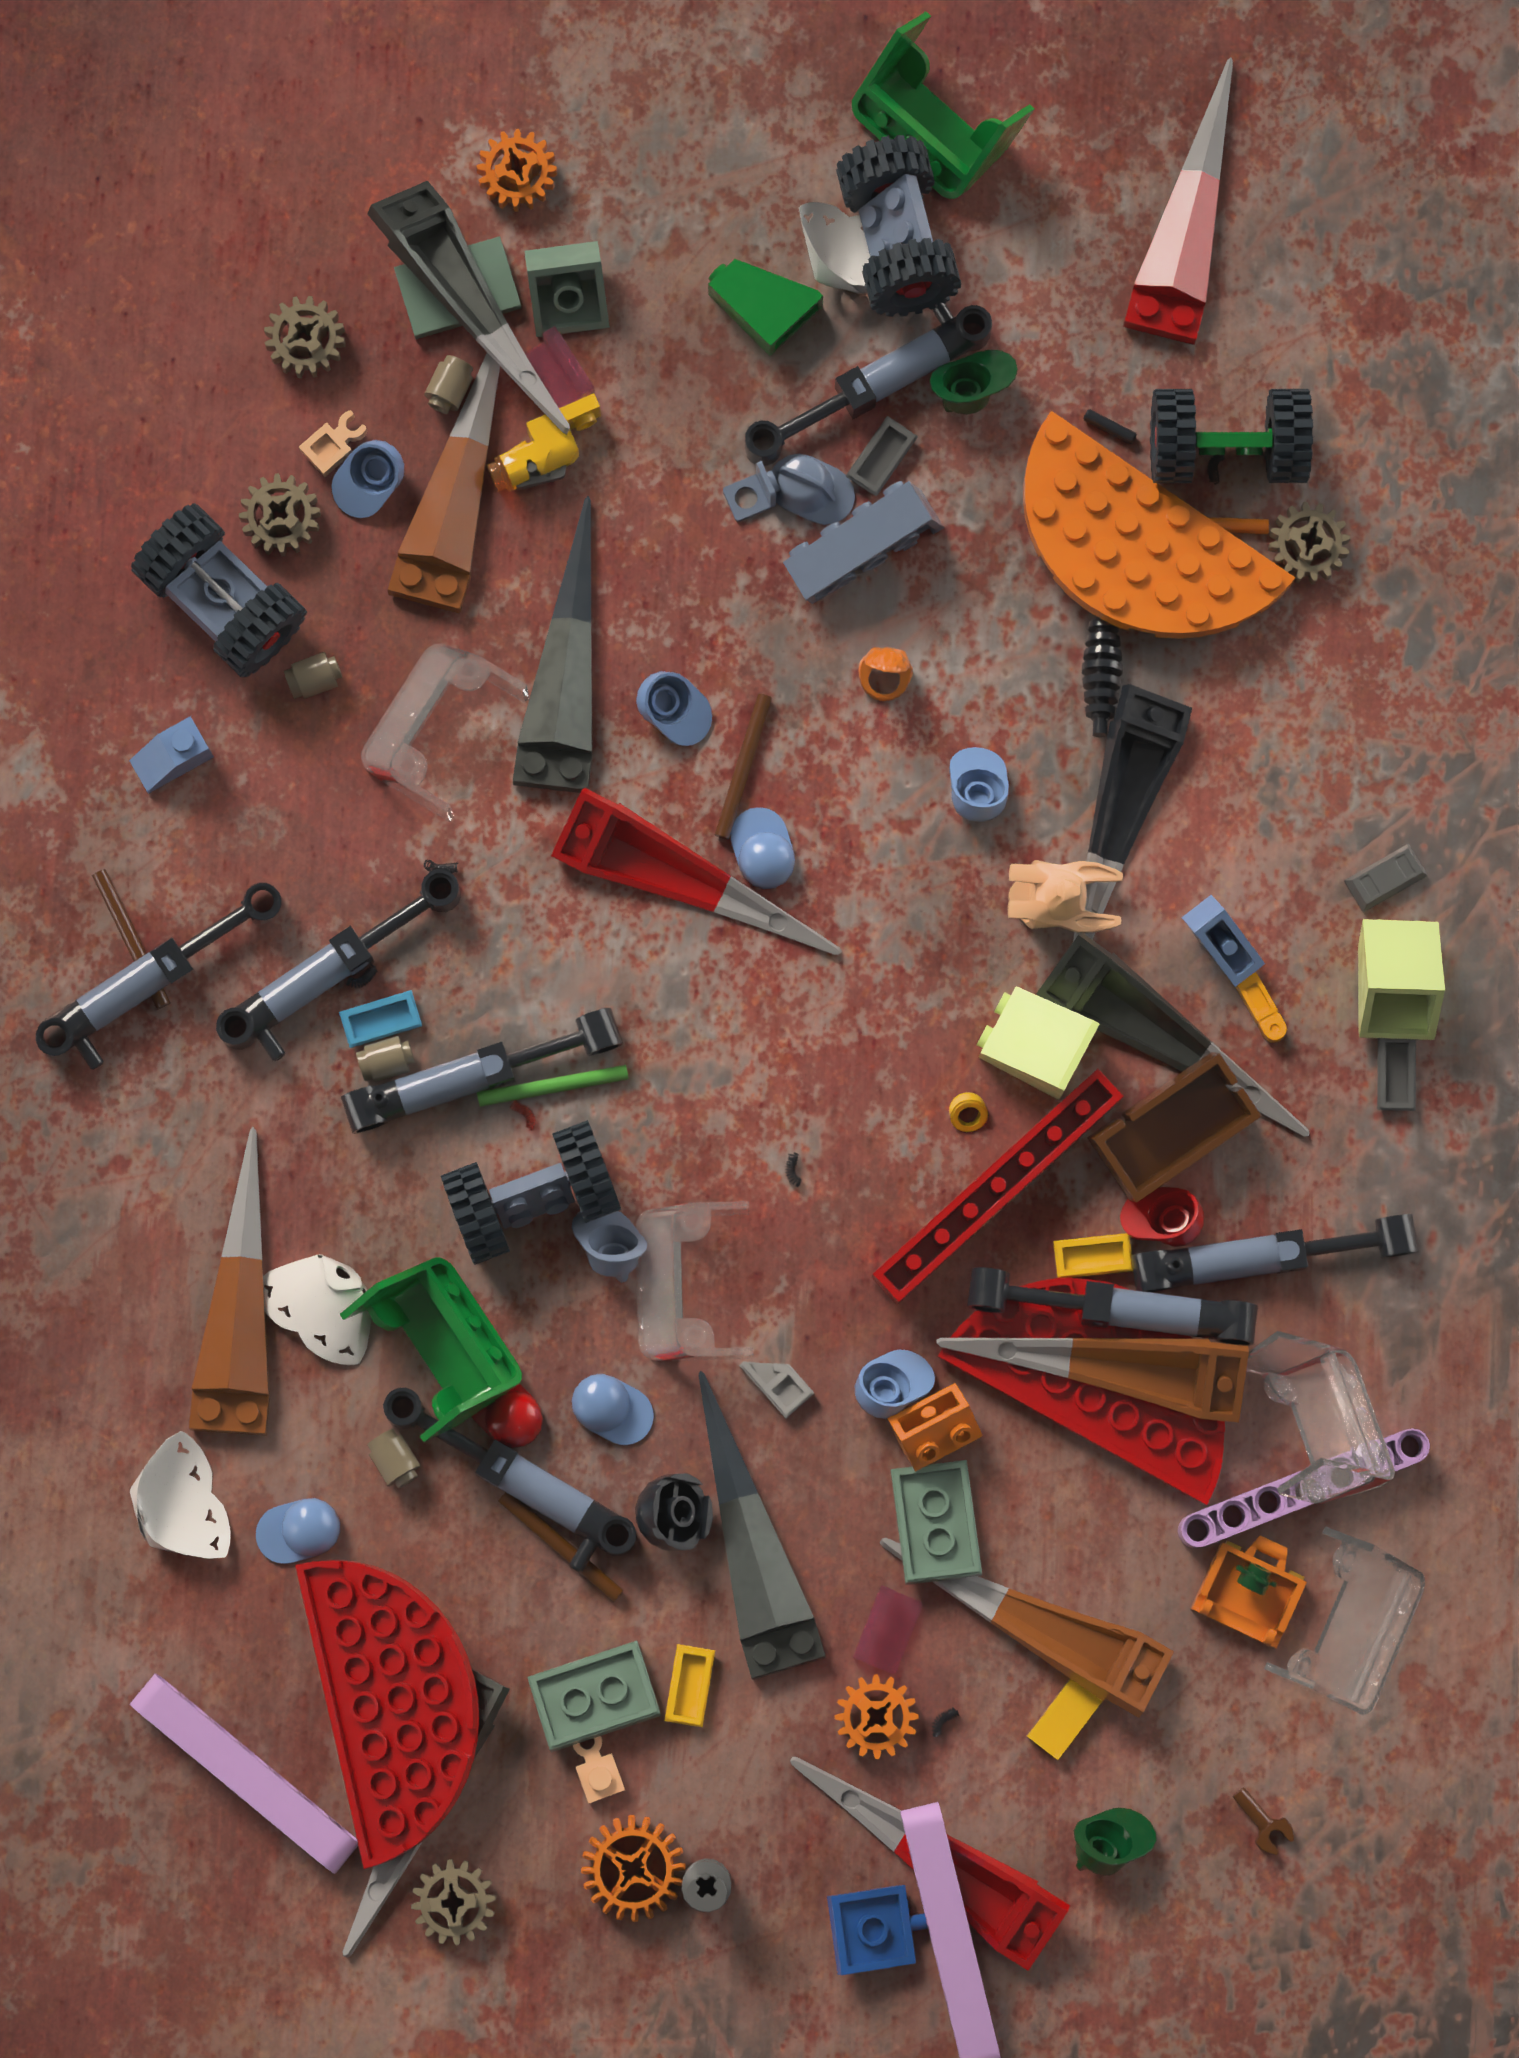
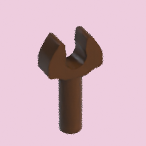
M1245 1787L1233 1795L1235 1801L1258 1827V1837L1255 1839V1843L1261 1850L1275 1855L1279 1854L1277 1848L1269 1839L1270 1833L1274 1830L1281 1831L1288 1841H1294L1293 1829L1289 1821L1284 1817L1280 1819L1270 1818Z

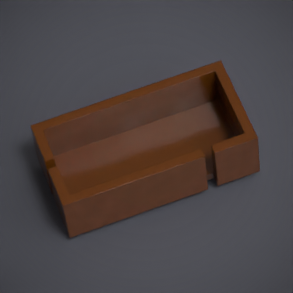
M1209 1053L1123 1112L1121 1115L1125 1121L1114 1118L1087 1137L1128 1200L1137 1203L1262 1117L1243 1088L1233 1087L1228 1090L1226 1085L1233 1086L1239 1081L1220 1053Z

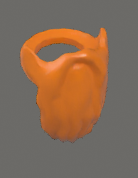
M874 647L860 661L858 672L861 686L869 696L880 701H890L900 697L906 691L913 674V668L905 651L889 647ZM877 669L883 672L898 673L900 683L896 690L889 694L875 692L869 683L871 671Z

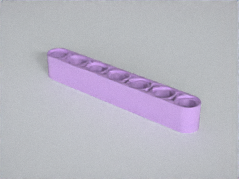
M1412 1428L1400 1431L1189 1514L1179 1523L1178 1536L1183 1544L1191 1548L1210 1545L1365 1484L1373 1479L1372 1476L1380 1478L1425 1459L1429 1453V1439L1425 1433L1418 1429ZM1406 1436H1411L1418 1442L1419 1450L1414 1457L1406 1456L1401 1450V1441ZM1370 1450H1376L1383 1456V1466L1377 1472L1369 1469L1365 1462L1366 1454ZM1334 1464H1341L1348 1471V1480L1343 1485H1336L1330 1478V1469ZM1299 1478H1306L1312 1484L1313 1492L1308 1499L1299 1498L1294 1491V1484ZM1263 1492H1271L1277 1498V1508L1270 1514L1262 1511L1258 1504L1259 1497ZM1230 1505L1237 1507L1242 1514L1241 1523L1235 1528L1229 1527L1223 1521V1511ZM1194 1519L1203 1522L1207 1530L1206 1536L1199 1542L1193 1541L1187 1534V1526Z
M154 1673L130 1703L138 1713L332 1873L336 1874L358 1847L357 1839L158 1674Z
M935 1802L900 1811L959 2057L1001 2058L939 1803Z

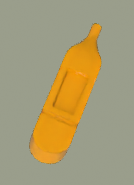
M1254 972L1235 988L1255 1023L1258 1024L1263 1037L1269 1042L1276 1043L1284 1038L1287 1027L1261 979Z

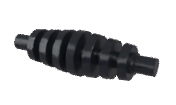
M1096 617L1090 620L1088 625L1090 634L1086 636L1085 645L1088 648L1084 650L1083 654L1085 662L1082 663V674L1084 675L1082 683L1083 688L1087 690L1084 692V702L1089 704L1085 707L1086 717L1093 720V736L1102 738L1108 735V721L1115 717L1117 708L1113 705L1118 703L1119 693L1117 691L1121 687L1122 680L1120 676L1123 674V665L1120 663L1122 661V651L1119 649L1121 646L1120 636L1116 634L1119 632V627Z

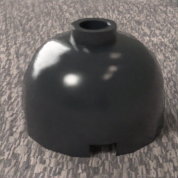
M687 1473L667 1474L647 1484L638 1496L635 1515L640 1533L649 1543L662 1550H691L696 1547L694 1545L700 1539L706 1538L710 1532L713 1520V1508L710 1496H704L703 1490L699 1487V1485H703L699 1479Z

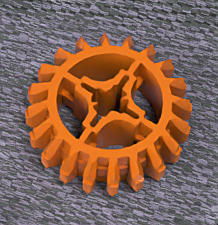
M635 1815L628 1816L629 1827L627 1828L622 1827L619 1818L613 1819V1825L616 1829L613 1833L605 1825H602L599 1830L605 1837L604 1841L601 1842L592 1836L589 1839V1843L598 1848L596 1853L584 1851L582 1855L587 1860H593V1866H583L581 1868L582 1874H593L594 1877L593 1880L583 1884L584 1888L587 1890L597 1886L599 1892L591 1897V1901L596 1903L604 1897L608 1902L603 1906V1913L607 1914L611 1910L612 1905L619 1907L616 1914L617 1920L623 1919L625 1909L632 1910V1922H638L639 1909H644L647 1918L652 1919L654 1912L651 1905L656 1903L662 1912L666 1911L668 1908L667 1904L661 1898L667 1895L670 1899L676 1900L678 1894L669 1887L671 1883L682 1886L683 1878L673 1875L674 1870H685L686 1863H674L673 1857L683 1854L682 1847H677L670 1851L668 1845L676 1839V1836L672 1833L663 1840L659 1836L665 1827L662 1823L657 1825L654 1832L648 1830L651 1818L647 1816L643 1819L642 1828L635 1827ZM625 1836H641L646 1838L641 1847L632 1854H625L611 1846L614 1841ZM656 1845L661 1850L666 1862L664 1881L656 1877L647 1866L648 1856ZM642 1851H645L646 1853L641 1860L643 1865L640 1868H645L644 1875L651 1880L635 1874L632 1878L628 1879L624 1886L621 1885L626 1877L624 1871L627 1869L623 1868V1862L617 1859L616 1856L624 1861L633 1862L635 1858L640 1856ZM603 1855L609 1858L620 1871L619 1880L612 1891L608 1889L602 1877L601 1862ZM634 1883H643L656 1891L653 1895L643 1900L630 1901L621 1898L627 1888Z

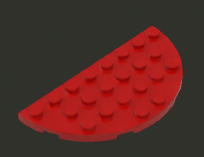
M1066 1277L1036 1281L1019 1287L1085 1295L1087 1281L1113 1283ZM1114 1284V1287H1113V1288H1120V1289H1128V1288H1125V1287H1122V1286H1119V1285H1116V1284ZM1009 1300L1006 1302L1004 1313L976 1310L950 1337L1192 1339L1191 1336L1111 1325H1108V1328L1081 1325L1083 1310ZM942 1348L937 1357L1203 1505H1208L1222 1468L1225 1421L1200 1419L1105 1388L970 1353Z
M325 1560L297 1564L295 1567L363 1868L367 1869L389 1862L420 1844L441 1824L458 1800L467 1782L478 1742L479 1704L475 1678L463 1644L451 1623L423 1592L408 1581L379 1567L356 1561Z

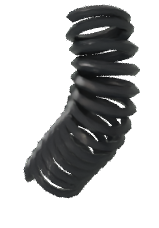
M1213 455L1211 460H1209L1207 466L1208 475H1210L1209 482H1216L1214 485L1220 482L1218 465L1221 461L1225 460V455Z
M425 860L423 866L429 872L431 870L444 869L451 873H457V864L459 863L436 864L432 860Z
M371 964L365 970L366 972H364L362 977H349L346 986H350L351 981V988L353 984L356 988V982L358 988H360V985L361 987L363 985L366 986L374 978L373 976H375L376 972H378L376 966Z
M794 1152V1154H788L787 1160L789 1161H786V1165L789 1166L785 1167L791 1169H785L788 1170L785 1173H792L786 1175L790 1176L787 1179L793 1178L789 1182L795 1179L792 1185L797 1181L795 1187L798 1188L802 1179L798 1178L795 1172L799 1154Z
M952 1707V1709H948V1712L945 1710V1712H941V1715L938 1714L939 1718L936 1716L935 1722H932L936 1725L932 1726V1728H935L931 1730L935 1732L932 1734L933 1737L942 1735V1725L952 1720V1718H957L959 1716L958 1710L956 1711Z

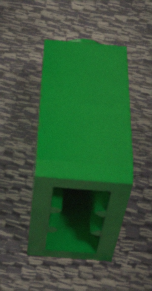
M734 259L728 266L724 263L721 264L709 276L708 295L769 356L823 307L824 296L818 290Z

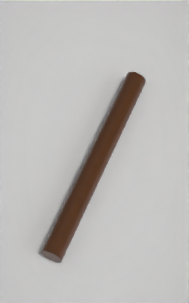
M757 695L715 831L716 837L729 840L772 701V697L768 695Z
M106 869L94 873L92 877L135 962L147 953ZM164 988L151 996L157 1010L171 1003Z
M505 1492L498 1502L570 1564L577 1549L522 1501ZM590 1560L583 1572H580L613 1602L624 1591Z

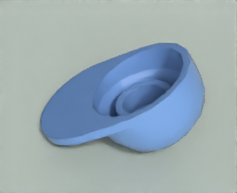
M380 440L365 442L352 451L332 480V494L338 507L346 514L356 518L369 517L379 511L394 490L400 485L404 477V461L401 454L394 446Z
M659 671L651 674L642 682L636 698L638 711L646 721L653 724L671 742L681 746H690L700 742L707 735L712 723L711 706L707 698L688 679L678 673Z
M966 748L957 752L952 757L949 766L952 789L951 800L956 812L963 818L977 822L990 821L998 817L1006 806L1009 789L1004 761L993 751L984 748Z
M751 808L741 813L734 821L731 831V843L742 875L753 886L762 889L776 888L784 884L792 875L795 865L794 850L784 821L777 813L767 808Z
M891 1351L870 1361L861 1369L854 1385L856 1400L860 1407L868 1414L876 1418L887 1419L904 1410L907 1405L930 1393L935 1382L934 1372L930 1364L922 1356L912 1351Z
M596 1374L583 1379L574 1390L572 1410L576 1419L588 1430L615 1444L629 1445L640 1441L650 1431L654 1419L652 1405L642 1392L609 1375Z
M317 1498L302 1499L273 1507L261 1517L256 1528V1542L263 1555L276 1563L288 1564L312 1558L329 1551L337 1542L340 1533V1519L333 1507Z

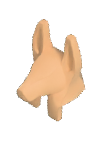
M1034 860L1031 865L1011 864L1009 881H1015V883L1010 888L1008 894V918L1021 919L1031 929L1060 927L1077 933H1095L1121 925L1120 916L1093 913L1085 910L1087 899L1086 884L1120 882L1123 879V873L1100 863L1086 861L1058 865Z

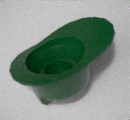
M984 350L939 366L932 373L930 385L932 391L942 399L946 412H955L963 415L975 414L988 404L991 395L999 393L1011 385L1016 379L1018 368L1016 360L1010 354L1001 350Z
M1119 1807L1079 1821L1074 1828V1838L1077 1842L1075 1846L1076 1856L1078 1858L1076 1867L1079 1871L1088 1869L1102 1876L1115 1874L1127 1863L1141 1858L1152 1851L1157 1841L1156 1831L1152 1823L1141 1813Z

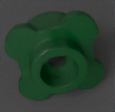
M1250 1562L1249 1566L1237 1565L1236 1567L1241 1572L1237 1582L1253 1592L1265 1595L1269 1585L1277 1586L1275 1581L1269 1579L1271 1572L1256 1563Z

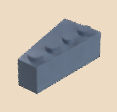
M902 481L896 482L885 489L883 492L885 497L874 504L868 501L852 511L853 517L843 524H840L838 521L824 528L820 532L822 537L809 545L808 542H804L793 548L789 552L790 558L783 563L805 600L813 604L856 579L857 576L854 571L860 568L863 572L873 570L885 563V560L888 558L887 552L891 550L894 552L902 549L906 551L917 544L916 540L920 537L919 534L927 529H930L932 534L944 529L922 490L910 481L905 484Z

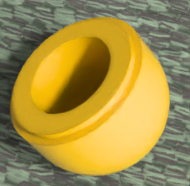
M961 1093L950 1104L949 1115L951 1122L956 1129L962 1132L976 1131L988 1119L986 1104L975 1093ZM968 1107L976 1108L979 1112L974 1121L967 1123L959 1118V1113L963 1109Z

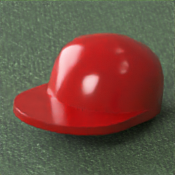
M1159 1187L1137 1203L1127 1199L1121 1210L1120 1222L1124 1231L1134 1239L1160 1241L1165 1245L1182 1247L1190 1244L1200 1235L1204 1226V1211L1198 1199L1188 1190Z
M520 1383L471 1416L493 1440H497L509 1448L525 1447L535 1441L541 1432L543 1424L541 1407Z

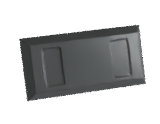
M887 416L848 471L846 477L877 497L918 436Z
M1408 843L1345 879L1344 882L1364 913L1428 875Z
M1378 1038L1377 1110L1416 1111V1039Z

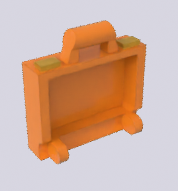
M1261 1535L1252 1542L1245 1552L1240 1551L1242 1547L1230 1541L1220 1543L1191 1610L1273 1649H1277L1307 1583L1304 1581V1576L1291 1570L1289 1573L1285 1572L1287 1547ZM1256 1550L1278 1560L1276 1566L1274 1567L1253 1557ZM1250 1562L1266 1568L1271 1572L1269 1579L1275 1581L1277 1586L1269 1585L1265 1595L1249 1590L1237 1582L1241 1573L1236 1569L1237 1565L1245 1567L1249 1566Z

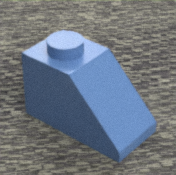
M190 716L157 734L129 761L149 794L212 759L214 756Z
M1212 894L1181 917L1235 987L1265 965L1259 954Z

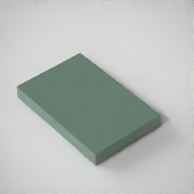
M501 237L468 245L502 314L521 309L520 299ZM405 264L394 267L415 340L462 326Z
M967 1460L929 1464L916 1472L913 1467L891 1469L905 1585L982 1576Z
M638 1641L527 1677L551 1752L661 1716Z

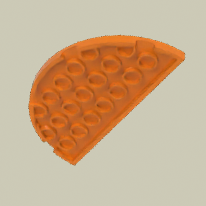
M1053 411L1049 413L1041 425L1028 457L1023 482V505L1028 532L1037 555L1042 557L1044 563L1054 575V581L1071 599L1088 612L1128 631L1131 628L1141 632L1153 633L1155 637L1195 638L1217 634L1239 626L1241 622L1255 616L1259 612L1262 613L1267 610L1294 583L1295 577L1158 483H1153L1151 478Z

